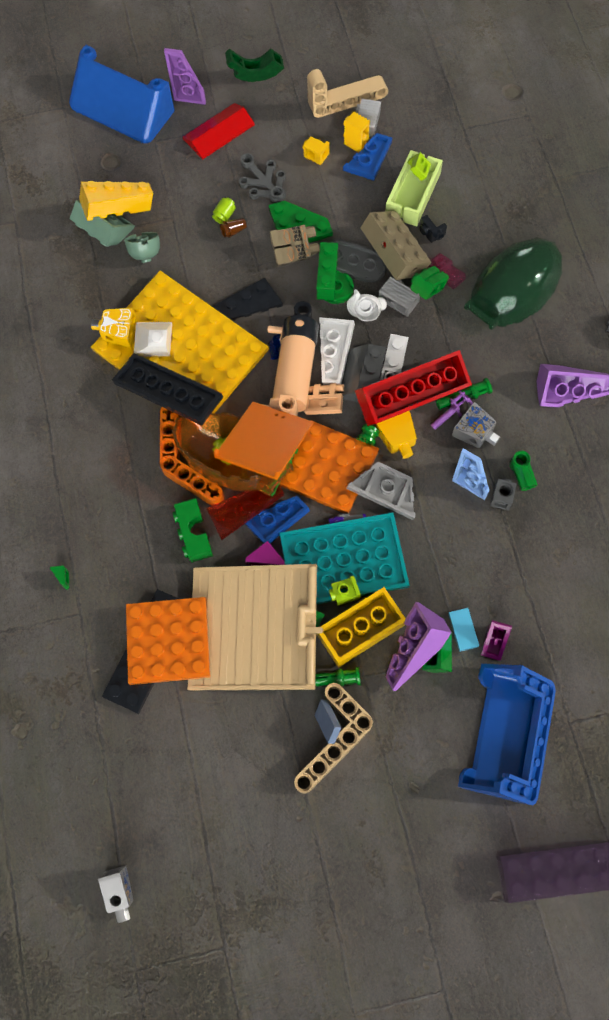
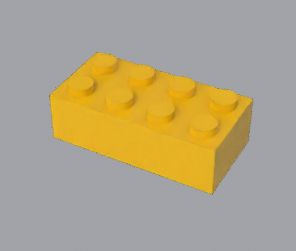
M385 587L322 625L323 633L317 634V636L339 668L405 626L406 618Z

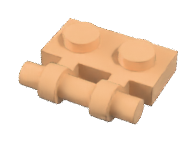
M330 383V385L321 386V384H314V386H309L308 394L313 393V395H308L307 406L304 410L305 414L342 413L343 395L337 392H344V384Z

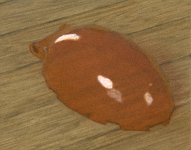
M224 412L221 415L211 413L202 426L184 417L176 418V424L172 430L175 445L192 469L216 485L233 491L259 490L267 495H271L279 482L294 470L293 465L288 462L278 480L234 464L227 465L220 459L215 458L214 451L212 450L214 445L212 443L219 437L223 439L228 437L241 417Z

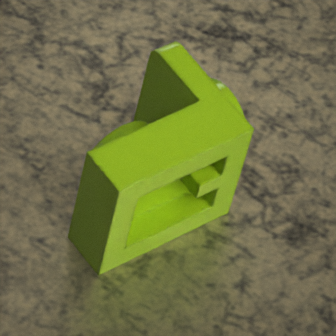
M420 152L409 158L408 164L411 166L410 170L422 181L427 178L431 163Z

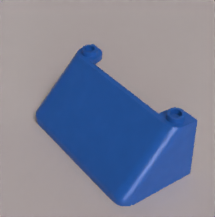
M85 45L79 53L69 103L72 110L141 143L151 142L175 111L169 82L155 78L148 85L95 62L94 60L97 57L95 49Z
M481 664L478 677L481 685L487 688L473 767L462 770L459 775L458 787L522 804L534 805L539 796L555 699V685L551 680L522 665Z

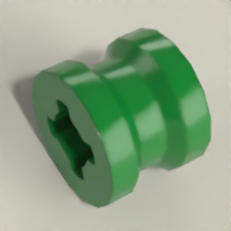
M365 424L362 426V433L358 435L357 440L374 446L375 438L379 436L380 432L374 426H367Z

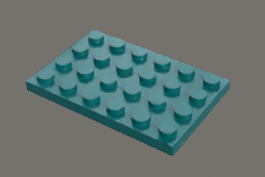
M394 513L280 533L285 565L317 564L316 605L334 602L329 594L331 584L348 579L351 576L355 577L360 597L372 595L385 587L387 592L410 587ZM347 588L340 589L342 593L348 591Z

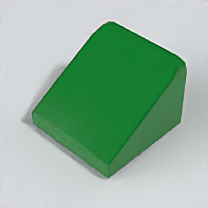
M64 565L50 567L60 584L68 590L70 584L67 568Z

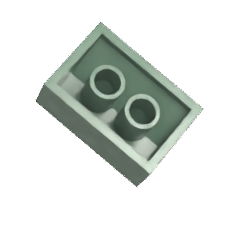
M80 200L75 201L69 218L77 227L84 229L88 232V235L97 238L102 245L107 247L118 245L135 227V225L121 215L116 216L115 214H109L107 218L102 219L96 216L93 217V220L87 221Z

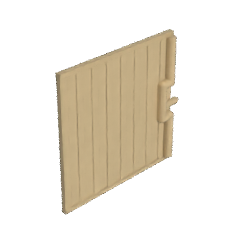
M317 564L194 568L192 598L206 597L211 678L188 680L187 690H315L316 634L323 633L322 627H316Z

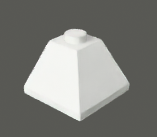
M136 322L134 353L139 356H170L172 322Z

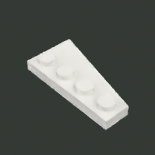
M319 317L323 385H330V383L342 384L355 326L354 320Z

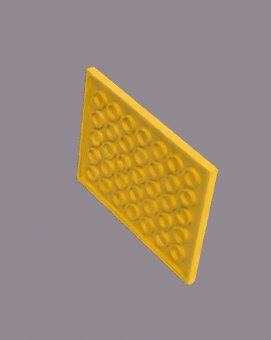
M159 271L126 307L133 308L137 316L136 322H172L170 356L142 357L222 393L223 399L202 426L186 419L199 430L203 428L269 351V346L162 271ZM136 322L131 347L106 342L100 336L91 346V349L120 370L134 353Z

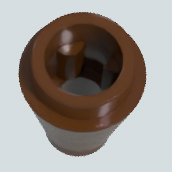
M244 218L227 220L220 224L222 235L228 238L247 228Z

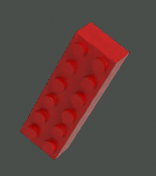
M458 350L354 391L367 426L462 390L471 386L472 383L461 352Z

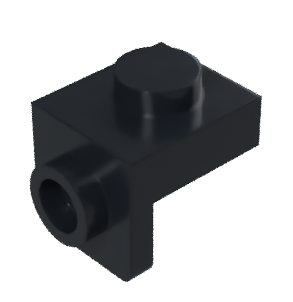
M425 215L421 218L419 229L422 235L426 236L432 243L436 240H441L446 235L447 225L443 223L436 227L428 215Z

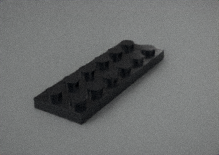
M135 353L132 354L112 379L115 385L201 426L223 399L222 393Z
M157 589L151 602L177 600L179 598ZM127 648L102 697L139 714L154 683L128 684Z

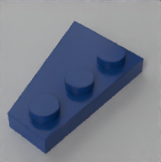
M376 133L364 145V148L359 153H356L349 163L343 166V171L374 181L392 144V137Z
M294 496L277 503L275 507L265 511L262 509L257 512L258 514L250 517L245 516L241 520L263 544L267 541L271 543L280 536L281 532H285L310 512V509L298 496Z

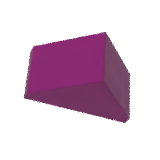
M268 541L245 559L246 566L285 565L284 560Z
M492 620L487 627L481 656L501 661L512 626Z

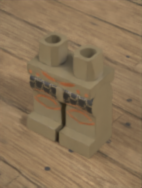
M305 225L270 231V239L277 267L310 259L313 255L320 252L318 243L309 245L308 238L316 237L314 226L305 227Z

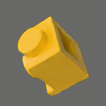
M310 136L303 143L304 157L321 165L329 155V142L323 143L321 140Z

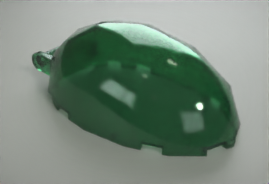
M535 237L513 243L493 257L477 278L471 299L465 304L464 309L474 313L489 325L491 330L497 325L499 327H506L513 323L523 322L524 319L537 313L554 294L562 275V255L555 242Z

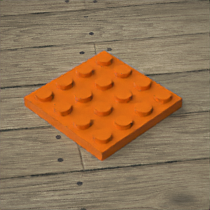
M312 421L314 425L300 443V446H298V452L292 459L291 467L286 469L280 486L339 512L350 513L358 494L346 488L349 483L372 467L379 448Z
M206 597L126 604L129 685L211 678Z

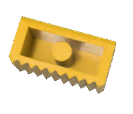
M353 112L345 118L343 123L345 126L343 134L344 144L359 153L369 141L370 120Z

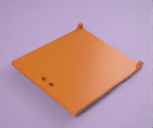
M252 402L221 447L214 450V456L217 459L278 480L280 474L284 471V468L314 423L307 419Z

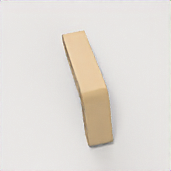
M319 69L312 70L307 76L308 104L313 115L317 118L356 107L357 104H361L362 98L375 101L382 99L389 92L383 77L379 75L331 90H327V83Z
M337 683L327 685L325 688V699L349 724L339 733L335 744H328L296 776L294 781L297 791L303 794L310 792L372 728L373 720L371 716ZM336 689L340 695L333 699L329 697L328 692ZM351 704L354 707V711L349 714L345 713L343 706ZM364 718L369 722V726L364 729L360 728L357 721ZM351 733L354 736V741L349 744L344 742L343 735ZM337 748L340 751V755L334 759L329 757V749ZM318 762L325 766L324 772L320 774L315 773L313 770L314 764ZM303 777L308 778L310 781V785L306 789H301L298 786V781Z

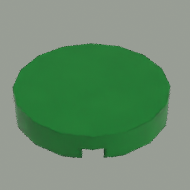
M337 271L334 301H325L332 304H340L349 300L354 290L352 278L345 272L340 273V271Z

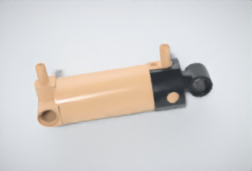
M300 301L295 304L294 315L284 319L282 327L268 326L267 329L268 333L281 334V347L273 396L270 398L269 405L265 406L298 416V412L304 411L307 406L314 352L319 331L318 323L312 319V307L306 301Z

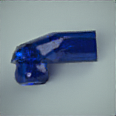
M281 334L275 335L268 343L272 360L279 358L278 349L281 347Z

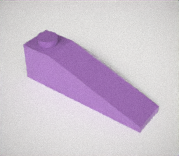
M165 48L164 53L174 100L206 105L204 89L182 50Z
M540 364L536 381L540 406L561 407L567 403H577L583 399H594L609 395V374L560 365Z
M415 602L406 617L404 624L407 627L404 635L399 637V650L397 654H393L385 676L393 691L398 690L443 647L452 633L443 618L419 602Z

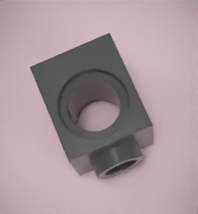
M498 479L494 487L490 506L509 511L513 503L517 483H513L509 479ZM499 491H506L508 495L503 496Z

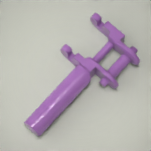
M459 391V395L456 398H450L451 407L430 424L434 430L455 413L461 417L462 414L459 411V406L465 401L469 402L470 406L473 404L464 391ZM460 398H463L460 403L456 404Z

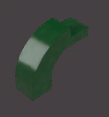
M271 48L261 57L255 59L243 58L231 49L225 52L227 66L233 69L234 77L243 81L256 82L267 80L276 76L284 69L282 56Z

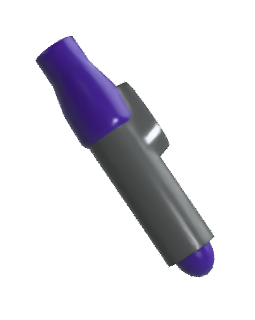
M341 513L334 518H329V524L365 518L366 514L357 513L349 515V513Z

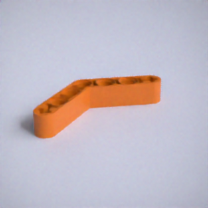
M162 407L160 410V467L163 474L213 507L221 506L224 503L222 488L179 460V415ZM173 430V433L166 434L167 431ZM173 447V450L166 451L167 448ZM169 464H173V465H174L172 468L166 469V466H167V465H169ZM183 474H189L187 478H181ZM198 484H204L200 489L195 488Z

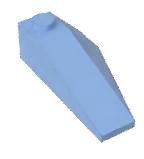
M463 448L452 481L485 500L489 493V487L482 460Z

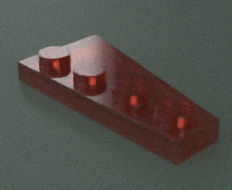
M264 482L208 507L207 511L221 540L283 497L284 492L280 484L273 496L267 495L263 491L267 482Z

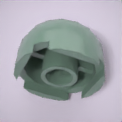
M142 232L140 236L136 237V234H133L124 239L128 254L136 260H141L142 263L150 262L151 258L159 253L160 239L156 232Z

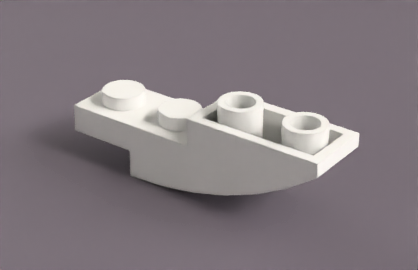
M390 334L380 380L402 371L409 337Z

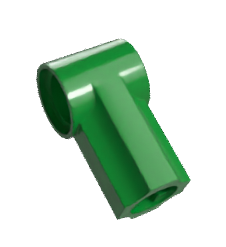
M526 451L516 452L509 463L511 470L515 473L521 491L530 490L538 485L530 465V455ZM516 459L522 460L524 464L517 463Z

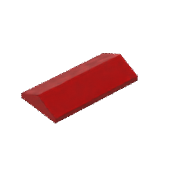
M234 103L183 136V140L203 160L253 127L255 123L243 106Z

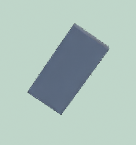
M321 699L314 716L327 743L335 744L341 726L328 700Z

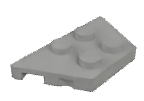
M375 463L369 470L349 483L346 488L411 520L415 518L412 477L385 464Z

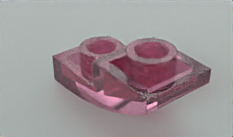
M441 253L431 260L429 268L435 266L440 269V272L443 271L449 275L446 284L452 289H455L466 279V274L455 268L452 260Z

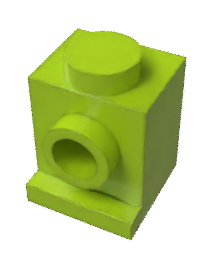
M354 576L331 584V589L329 590L330 598L332 601H336L337 606L360 599V591ZM347 588L348 591L342 593L340 589Z

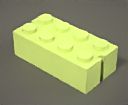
M410 150L386 202L385 211H396L404 223L417 227L441 174L443 160L428 156L427 160L431 163L427 178L421 181L410 170L411 166L408 164V159L418 154V152Z

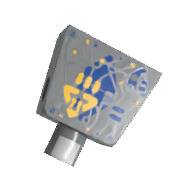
M475 402L454 427L452 433L453 437L477 448H480L485 440L495 446L500 439V436L493 432L496 421Z
M126 865L105 871L98 878L107 913L115 912L117 923L130 919L128 907L133 902Z

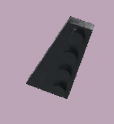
M263 278L212 307L230 320L235 321L240 317H248L257 312H265L274 307H282L283 303L267 280Z

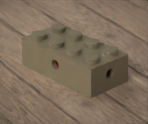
M396 211L369 213L360 229L395 280L413 278L416 273L420 274L424 268H428L431 264L430 259Z

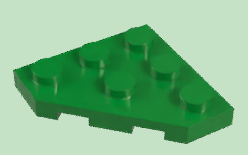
M287 201L268 205L276 230L305 225V227L314 226L316 237L308 238L309 243L333 236L332 228L326 217Z

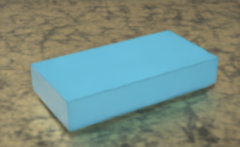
M465 608L449 612L448 615L459 652L478 648L479 642L469 609Z

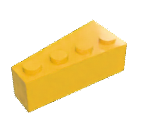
M88 181L81 182L79 200L87 221H90L96 216L102 219L107 218L109 214L120 216L127 211L131 214L150 211L153 191L150 184L145 182Z

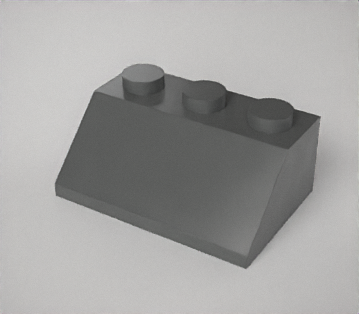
M366 344L350 349L342 380L344 392H339L342 393L343 399L358 402L354 390L380 381L386 356V347Z

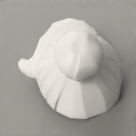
M356 289L354 290V295L347 301L348 312L362 321L376 320L381 311H384L387 307L385 298L360 294Z

